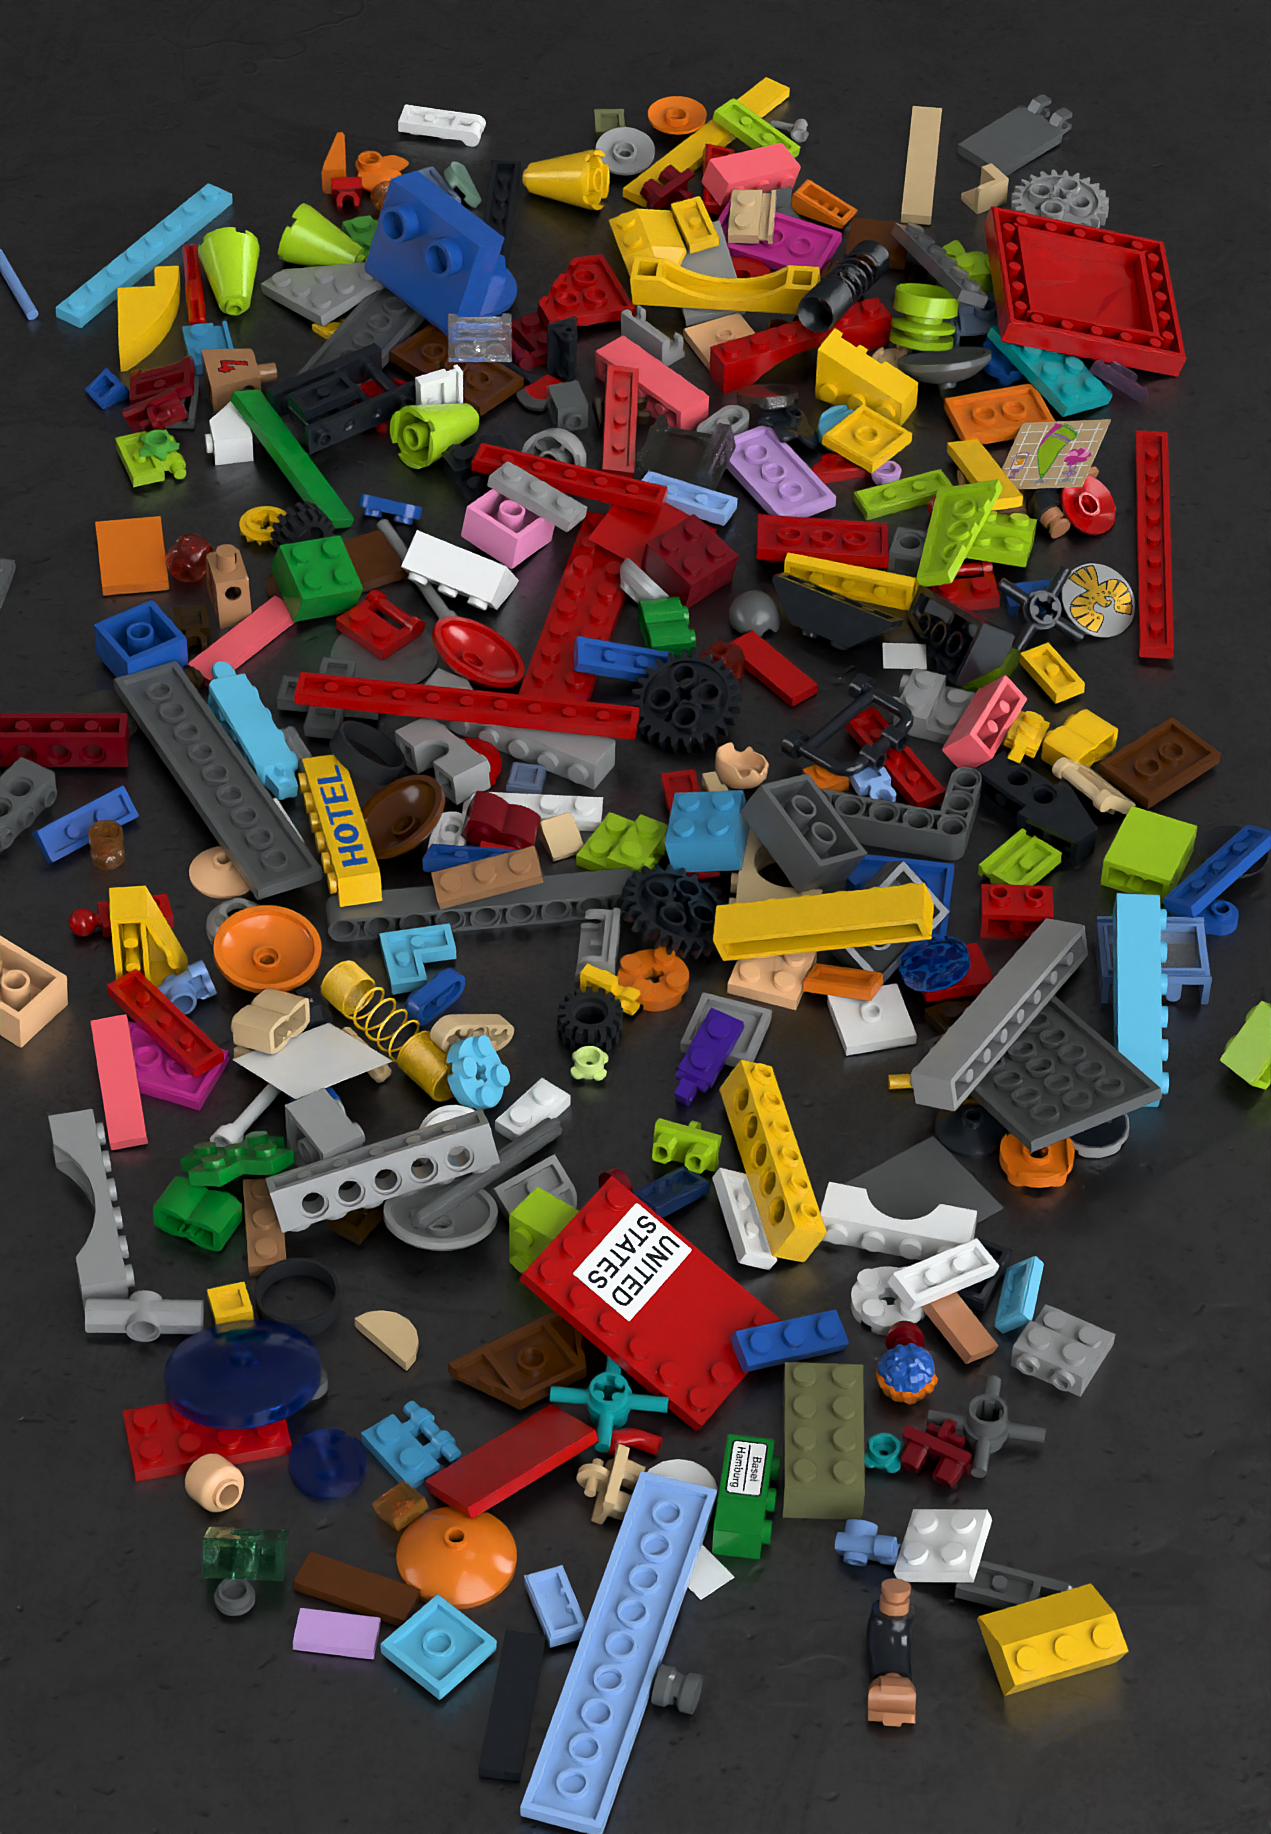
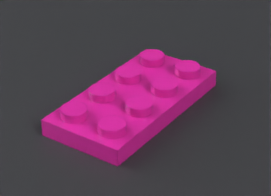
M731 199L717 220H720L730 256L751 257L763 262L767 267L776 271L788 265L820 267L821 274L825 264L831 260L842 242V232L775 212L773 244H768V241H759V244L728 243Z

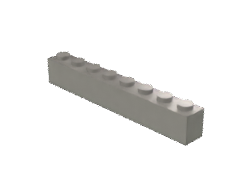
M1046 918L1036 931L1032 932L1029 939L1015 952L1007 964L999 970L993 980L983 988L979 996L965 1009L958 1020L948 1028L944 1036L930 1049L923 1060L913 1068L910 1084L914 1090L916 1104L956 1111L1088 956L1085 925Z

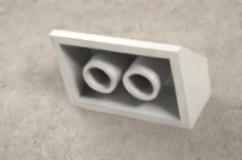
M418 530L401 565L409 574V580L422 586H426L427 582L439 586L437 591L452 598H456L457 594L469 598L468 604L484 611L487 606L497 610L519 581L507 566Z

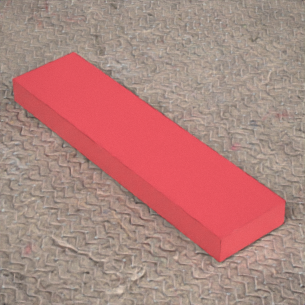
M276 595L188 663L191 667L193 666L201 672L204 681L203 685L209 688V684L214 678L211 672L215 662L223 661L228 664L230 663V666L235 670L295 623L284 600Z
M127 1014L92 1020L90 1022L111 1150L148 1144Z

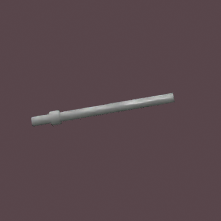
M387 519L380 520L377 528L400 559L404 561L408 552L407 547ZM427 582L426 586L415 583L438 616V621L444 617L457 616L454 611L448 609L430 582Z

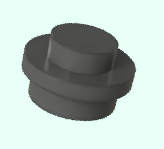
M228 1577L219 1584L215 1591V1605L219 1611L226 1615H242L248 1612L255 1603L254 1588L242 1577Z

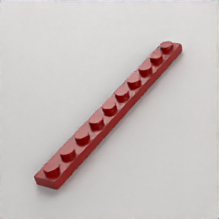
M1136 430L1135 487L1139 657L1172 659L1174 638L1168 432Z
M300 672L294 693L295 704L311 707H327L635 740L640 711V707L307 672Z

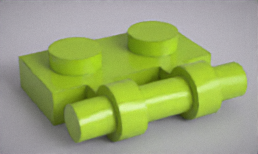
M146 431L115 437L116 449L134 487L164 481V471L173 473L176 479H182L186 476L185 460L176 450L169 452L165 461H160L154 456L141 457L139 455V451L144 446L140 436H145L147 434ZM170 435V440L176 442L174 437Z

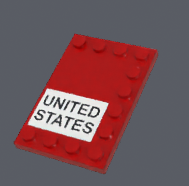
M613 1176L607 1180L519 1278V1281L652 1395L669 1397L668 1408L696 1432L700 1430L748 1373H743L730 1340L731 1335L735 1331L782 1321Z

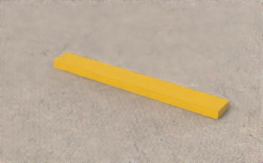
M765 77L738 98L737 101L762 118L789 97L790 88ZM711 119L623 188V197L647 209L650 203L640 195V191L646 181L652 178L663 187L664 185L658 181V178L667 166L671 164L681 173L688 168L694 172L703 164V150L706 143L725 147L737 137Z

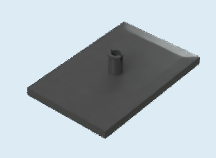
M1055 995L970 1093L979 1104L1031 1152H1035L1162 1099L1161 1088ZM944 1034L923 1042L926 1054L929 1053L930 1049L937 1044Z

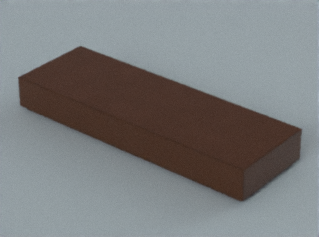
M312 1551L307 1555L293 1581V1590L366 1616L379 1617L381 1621L400 1627L411 1618L421 1595V1590Z

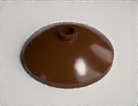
M410 775L397 779L376 792L361 808L376 859H390L409 852L422 843L435 829L442 816L445 794L434 778L427 775Z

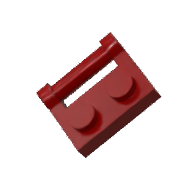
M979 560V562L962 563L955 577L980 575L981 577L954 579L949 584L928 587V589L968 610L1000 607V595L998 589H996L997 584L993 574L992 562Z
M373 589L368 593L364 601L336 618V629L380 660H384L419 637L425 629V622L417 616L411 617L388 601L386 595L380 590ZM380 610L403 628L398 630L375 614V612Z

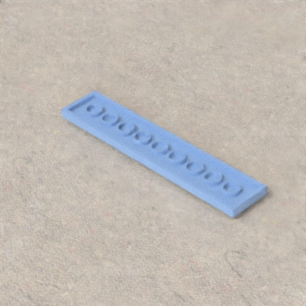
M640 1472L520 1807L521 1816L587 1834H603L718 1499V1490L648 1472Z

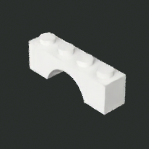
M833 1182L828 1184L820 1212L827 1232L822 1241L922 1261L973 1240L977 1211L939 1204L934 1211L924 1217L912 1220L895 1219L881 1213L872 1205L866 1189Z

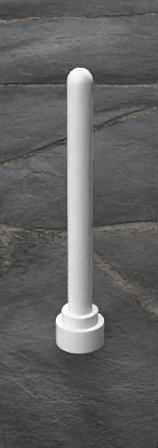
M269 1083L233 1124L229 1123L220 1126L210 1137V1142H215L216 1147H225L229 1144L242 1142L246 1130L280 1094L281 1090Z

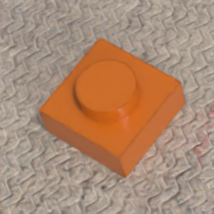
M816 764L802 769V775L808 773L821 789L837 792L849 789L850 779L848 777L834 775Z

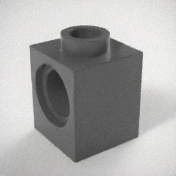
M578 380L547 385V411L554 427L565 429L569 432L587 429L588 402Z
M897 527L889 551L888 572L917 577L927 532Z

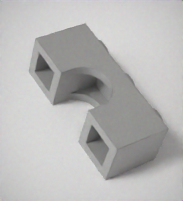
M420 718L394 731L396 745L404 754L406 765L417 774L434 767L436 781L442 787L445 796L456 805L468 800L476 791H485L491 788L489 779L491 768L487 758L468 746L465 740L459 739L451 733L444 724H440L435 719Z

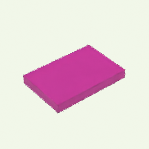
M129 1021L140 1093L200 1111L230 1060L229 1051L221 1049L224 1053V1062L194 1079L137 1023Z

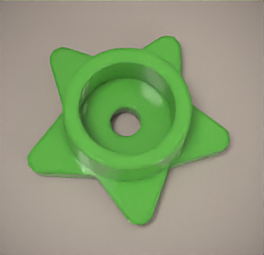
M152 430L145 436H140L144 446L139 451V455L141 457L154 456L160 461H165L167 454L178 450L180 444L171 441L170 435L166 431Z

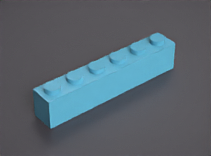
M1117 893L1113 907L1114 1048L1161 1088V1095L1168 1094L1169 1073L1162 1072V1061H1167L1168 1039H1162V1028H1167L1168 1007L1162 1006L1161 995L1167 994L1168 985L1167 974L1161 973V963H1166L1167 941H1161V930H1166L1167 911L1166 909H1160V895ZM1160 1100L1143 1107H1158Z

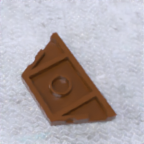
M552 1311L448 1363V1373L451 1377L521 1410L549 1396L551 1386L566 1387L586 1377L582 1334L556 1311Z

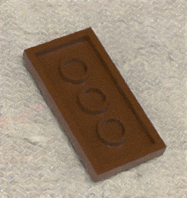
M429 324L389 351V361L415 377L441 369L449 371L453 369L454 365H458L463 371V403L470 404L480 417L524 387V377L459 338L457 342H454L432 324Z

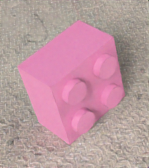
M491 489L467 506L461 537L505 566L513 569L552 540L555 525Z

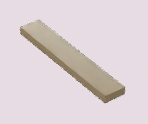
M912 107L901 212L902 223L910 222L931 225L942 108Z

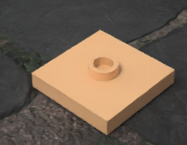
M738 312L684 328L683 338L709 370L711 346L748 336L755 332Z

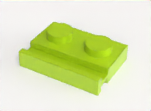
M1022 828L978 865V875L989 877L992 884L1035 885L1061 863L1062 852L1036 836L1031 838L1026 835V830Z

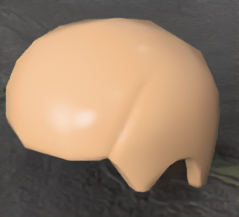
M731 742L718 747L715 756V769L720 781L726 784V786L738 790L752 789L763 783L767 777L769 767L767 760L763 755L753 752L750 746L741 752L736 751Z

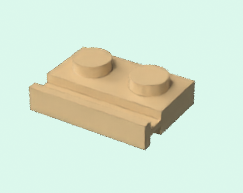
M732 189L728 243L759 244V241H768V244H773L777 200L776 190H772L771 193H763V190Z

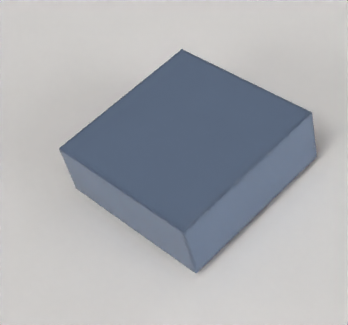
M512 762L506 784V793L541 794L546 777V767Z

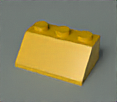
M1091 1583L977 1618L1004 1696L1116 1663L1129 1652L1115 1612Z

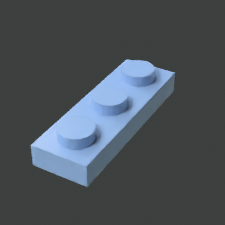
M648 471L641 480L668 487L666 503L690 516L695 514L698 518L713 524L725 526L737 509L738 498L652 471Z

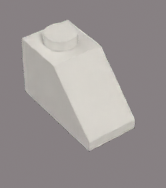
M230 401L209 420L210 434H204L206 452L213 453L215 466L254 461L251 429Z

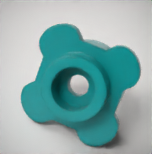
M880 1433L869 1437L867 1440L868 1452L864 1454L865 1466L883 1469L888 1473L899 1471L901 1467L899 1458L904 1443L888 1433Z

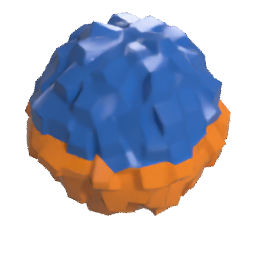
M908 1343L905 1346L898 1344L893 1349L888 1350L878 1361V1367L875 1372V1379L880 1388L883 1389V1393L893 1401L904 1402L908 1405L922 1400L926 1394L930 1395L938 1381L932 1355L929 1351L914 1343Z

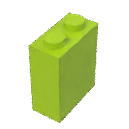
M1131 806L1104 858L1100 885L1129 894L1160 895V904H1164L1163 898L1176 888L1194 851L1197 826Z

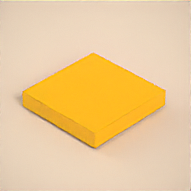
M862 404L822 436V444L868 472L873 473L911 443L913 433Z

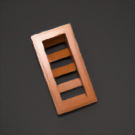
M337 132L321 170L322 191L325 194H331V178L346 177L345 134L343 132Z
M809 179L793 193L791 198V207L797 214L839 229H843L858 211Z

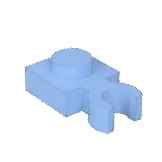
M884 766L879 771H874L867 767L856 775L848 776L849 782L858 796L869 794V798L885 799L895 803L896 792L891 787V777Z

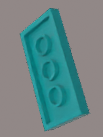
M999 325L990 328L987 337L1062 417L1109 404L1113 395L1076 356L1002 342Z

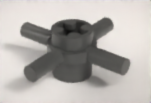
M992 1375L986 1378L984 1394L976 1396L971 1400L965 1415L929 1410L927 1425L932 1422L942 1426L947 1418L957 1422L956 1430L963 1431L966 1443L974 1450L971 1474L977 1478L986 1476L990 1454L998 1451L1007 1438L1044 1443L1045 1427L1010 1422L1007 1416V1405L999 1398L1001 1379Z

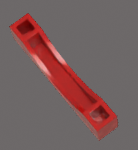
M875 297L854 303L834 326L826 332L815 333L809 331L798 320L711 346L709 376L723 394L752 386L763 374L778 363L805 350L820 347L834 328L843 333L841 338L855 347L862 345L866 349L871 350L890 344L889 333L891 330L892 314L879 298Z

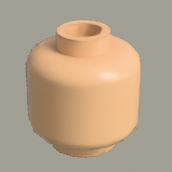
M206 1454L199 1457L192 1463L185 1477V1489L188 1495L210 1512H222L233 1507L241 1498L244 1488V1477L240 1470L219 1454Z

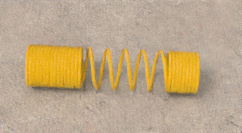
M348 960L335 965L323 979L321 985L323 997L347 1019L353 1020L357 1029L365 1031L369 1040L377 1042V1046L381 1051L389 1053V1058L397 1063L398 1067L434 1101L442 1102L454 1097L447 1077L453 1074L452 1063L447 1064L448 1052H444L430 1039V1031L424 1030L418 1033L420 1026L418 1020L407 1021L408 1012L406 1009L395 1011V999H384V989L382 987L375 988V981L354 961ZM375 990H380L382 996L377 1005L367 1014L356 1017L357 1012L361 1011L370 1002ZM392 1001L393 1008L390 1014L378 1025L368 1028L369 1020L375 1010L384 1002ZM404 1012L405 1019L400 1027L391 1035L379 1039L385 1023L394 1014ZM368 1016L365 1028L359 1026L357 1020ZM416 1023L417 1029L414 1035L402 1046L391 1050L392 1043L400 1030L407 1024ZM380 1027L377 1039L371 1037L368 1030ZM391 1038L388 1050L383 1048L380 1041ZM400 1050L396 1060L392 1056V1052Z

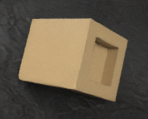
M992 163L982 166L980 186L963 192L961 200L976 214L990 210L991 206L1003 205L1007 203L1009 179Z

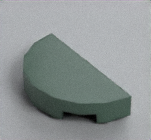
M452 161L444 171L446 181L452 189L457 186L465 196L463 201L472 208H476L482 200L465 166Z

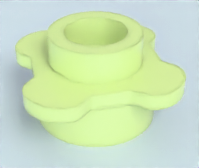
M584 1046L572 1054V1060L575 1063L574 1067L570 1070V1074L573 1078L595 1079L599 1081L606 1077L607 1071L604 1069V1064L608 1062V1055L595 1046Z

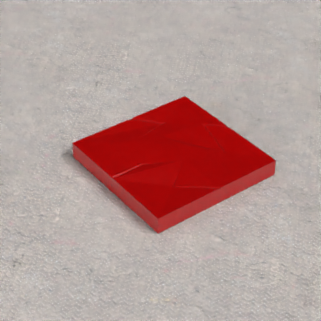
M991 206L984 222V230L1002 342L1081 358H1091L1096 361L1178 377L1186 361L1164 242Z

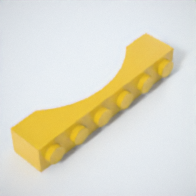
M634 256L630 277L632 303L634 305L797 314L798 304L801 299L820 281V267L788 265L776 272L763 276L728 279L690 271L666 258Z

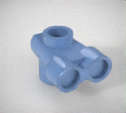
M202 960L187 966L188 970L179 975L172 974L167 976L162 981V984L156 987L185 1015L195 1008L197 999L201 998L203 1001L217 994Z
M848 1519L845 1531L838 1532L835 1540V1550L839 1555L844 1556L843 1561L855 1566H866L868 1560L896 1566L902 1545L897 1544L896 1537L877 1535L878 1526L876 1524L859 1519Z

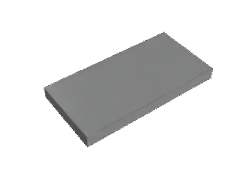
M720 220L712 222L719 236L720 246L691 254L678 229L687 251L681 267L712 277L737 278ZM681 308L686 326L708 322L738 312L741 315L747 314L746 311Z

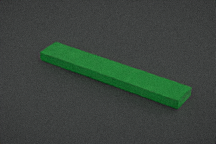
M260 390L234 391L230 401L303 501H309L311 504L315 503L333 522L334 528L351 527L355 518Z

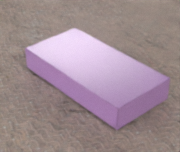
M300 1608L293 1637V1650L374 1660L381 1628V1618Z

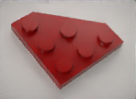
M597 254L573 258L565 274L561 273L552 284L549 294L543 296L538 302L537 313L546 328L547 324L574 316L577 317V326H590L598 323L621 321V312L626 309L632 311V315L635 317L636 308L604 255Z

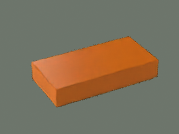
M818 963L812 967L803 979L804 992L872 1001L883 985V973Z

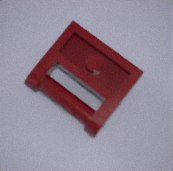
M537 311L505 323L495 321L488 328V334L495 341H500L515 358L514 361L517 366L524 370H529L547 363V328ZM513 336L517 338V340L526 348V350H523V348L513 339Z
M183 357L181 362L143 372L140 369L131 371L130 404L143 401L174 387L181 400L194 395L196 366L193 357Z

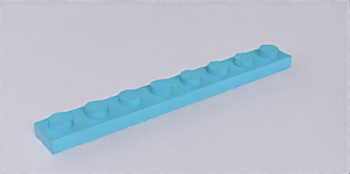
M206 184L56 306V317L82 328L118 298L117 288L132 287L233 204L232 193L212 184Z

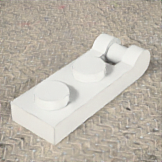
M405 104L398 121V131L413 135L461 140L467 146L474 147L480 141L486 121L482 116Z

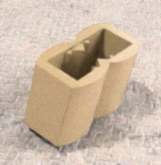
M273 988L265 989L253 999L251 1005L243 1007L233 1016L231 1031L233 1032L234 1044L268 1054L280 1052L286 1046L290 1037L298 1036L310 1022L309 998Z

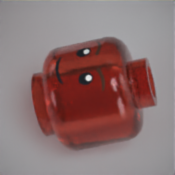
M185 533L177 538L168 551L166 564L172 576L177 580L195 582L205 575L206 555L214 551L204 537L193 533Z

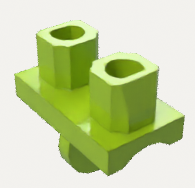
M659 1118L655 1123L652 1159L663 1164L671 1160L684 1163L688 1171L699 1174L704 1170L715 1172L719 1164L718 1153L722 1135L701 1130V1122L694 1120L690 1122L689 1126Z

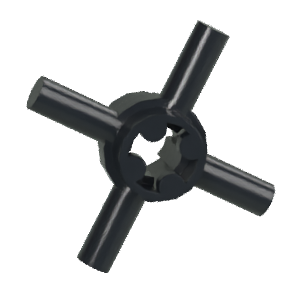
M1060 566L1046 590H1038L1031 594H1027L1004 577L999 581L996 589L1020 604L1018 618L1023 628L1012 644L1011 651L1020 656V653L1024 651L1036 631H1044L1051 627H1054L1077 644L1083 639L1085 632L1060 616L1061 603L1057 596L1072 573L1068 568ZM1035 603L1042 608L1045 607L1046 615L1043 616L1042 620L1035 616L1039 613V608L1034 606Z

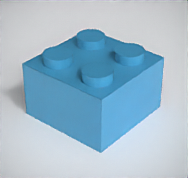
M743 790L674 794L665 839L666 850L674 872L679 873L681 868H685L686 872L742 870L750 829L748 822L740 813L746 804Z

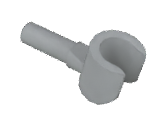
M798 119L794 124L772 120L770 123L774 128L791 132V138L799 143L805 142L809 135V132L805 131L808 126L805 119Z

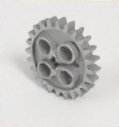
M1052 170L1051 175L1041 171L1039 178L1031 174L1029 175V181L1022 179L1020 186H1015L1011 197V210L1100 228V225H1105L1106 218H1108L1109 197H1105V190H1099V183L1090 184V177L1083 180L1079 179L1080 173H1076L1072 177L1069 176L1066 170L1062 175H1058L1055 170Z

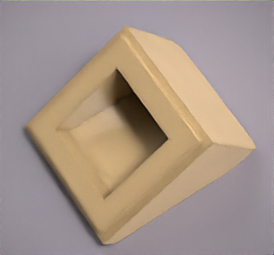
M570 812L540 821L539 840L553 862L577 855L584 846L574 817Z

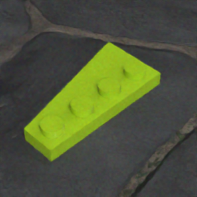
M999 479L939 488L937 490L916 577L919 585L929 587L952 583L1003 490Z

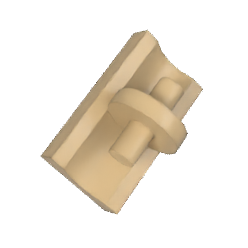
M619 1444L616 1448L614 1459L608 1460L605 1467H603L604 1462L601 1459L595 1458L592 1460V1464L582 1465L578 1469L576 1479L585 1488L584 1494L588 1497H594L596 1491H598L591 1517L593 1522L602 1525L608 1516L624 1520L632 1495L620 1491V1486L634 1491L640 1472L645 1471L644 1466L627 1459L629 1447Z

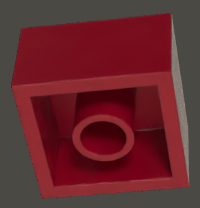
M693 514L646 543L641 567L670 597L678 596L682 606L689 608L732 580L739 555L702 520Z

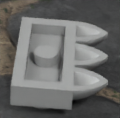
M555 1154L490 1191L508 1224L509 1214L537 1186L576 1209V1190Z

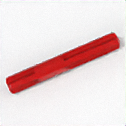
M194 243L191 245L186 244L182 248L188 321L190 326L206 324L204 286L198 246Z

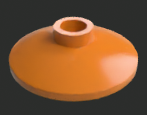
M670 96L659 99L648 109L650 124L657 130L668 134L681 135L695 132L705 124L707 119L706 109L701 103L683 96Z

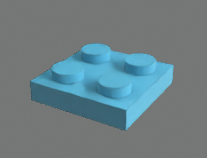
M438 1594L380 1644L381 1654L439 1700L497 1650L496 1639Z

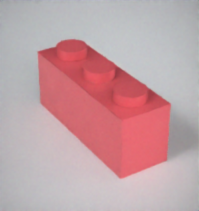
M778 143L710 159L701 182L717 203L723 206L727 205L730 201L732 189L763 190V193L789 186L793 189L801 166L783 143Z
M1007 675L977 690L941 750L957 768H976L991 760L1027 698Z

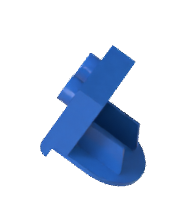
M417 170L391 178L366 260V273L454 342L459 340L463 327L505 312L513 305L517 295L515 278L506 268L505 256L500 254L504 241L503 236Z

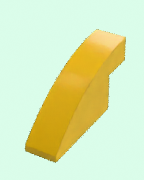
M179 266L154 267L155 286L117 288L121 372L130 370L145 359L170 331L180 305Z

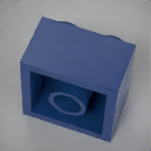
M153 600L94 624L96 654L117 678L173 661H177L182 669L184 665L188 664L186 637Z

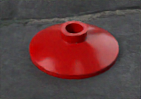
M1087 475L1082 487L1061 489L1063 511L1068 520L1078 530L1089 535H1101L1113 526L1116 518L1115 503L1108 489L1099 480Z

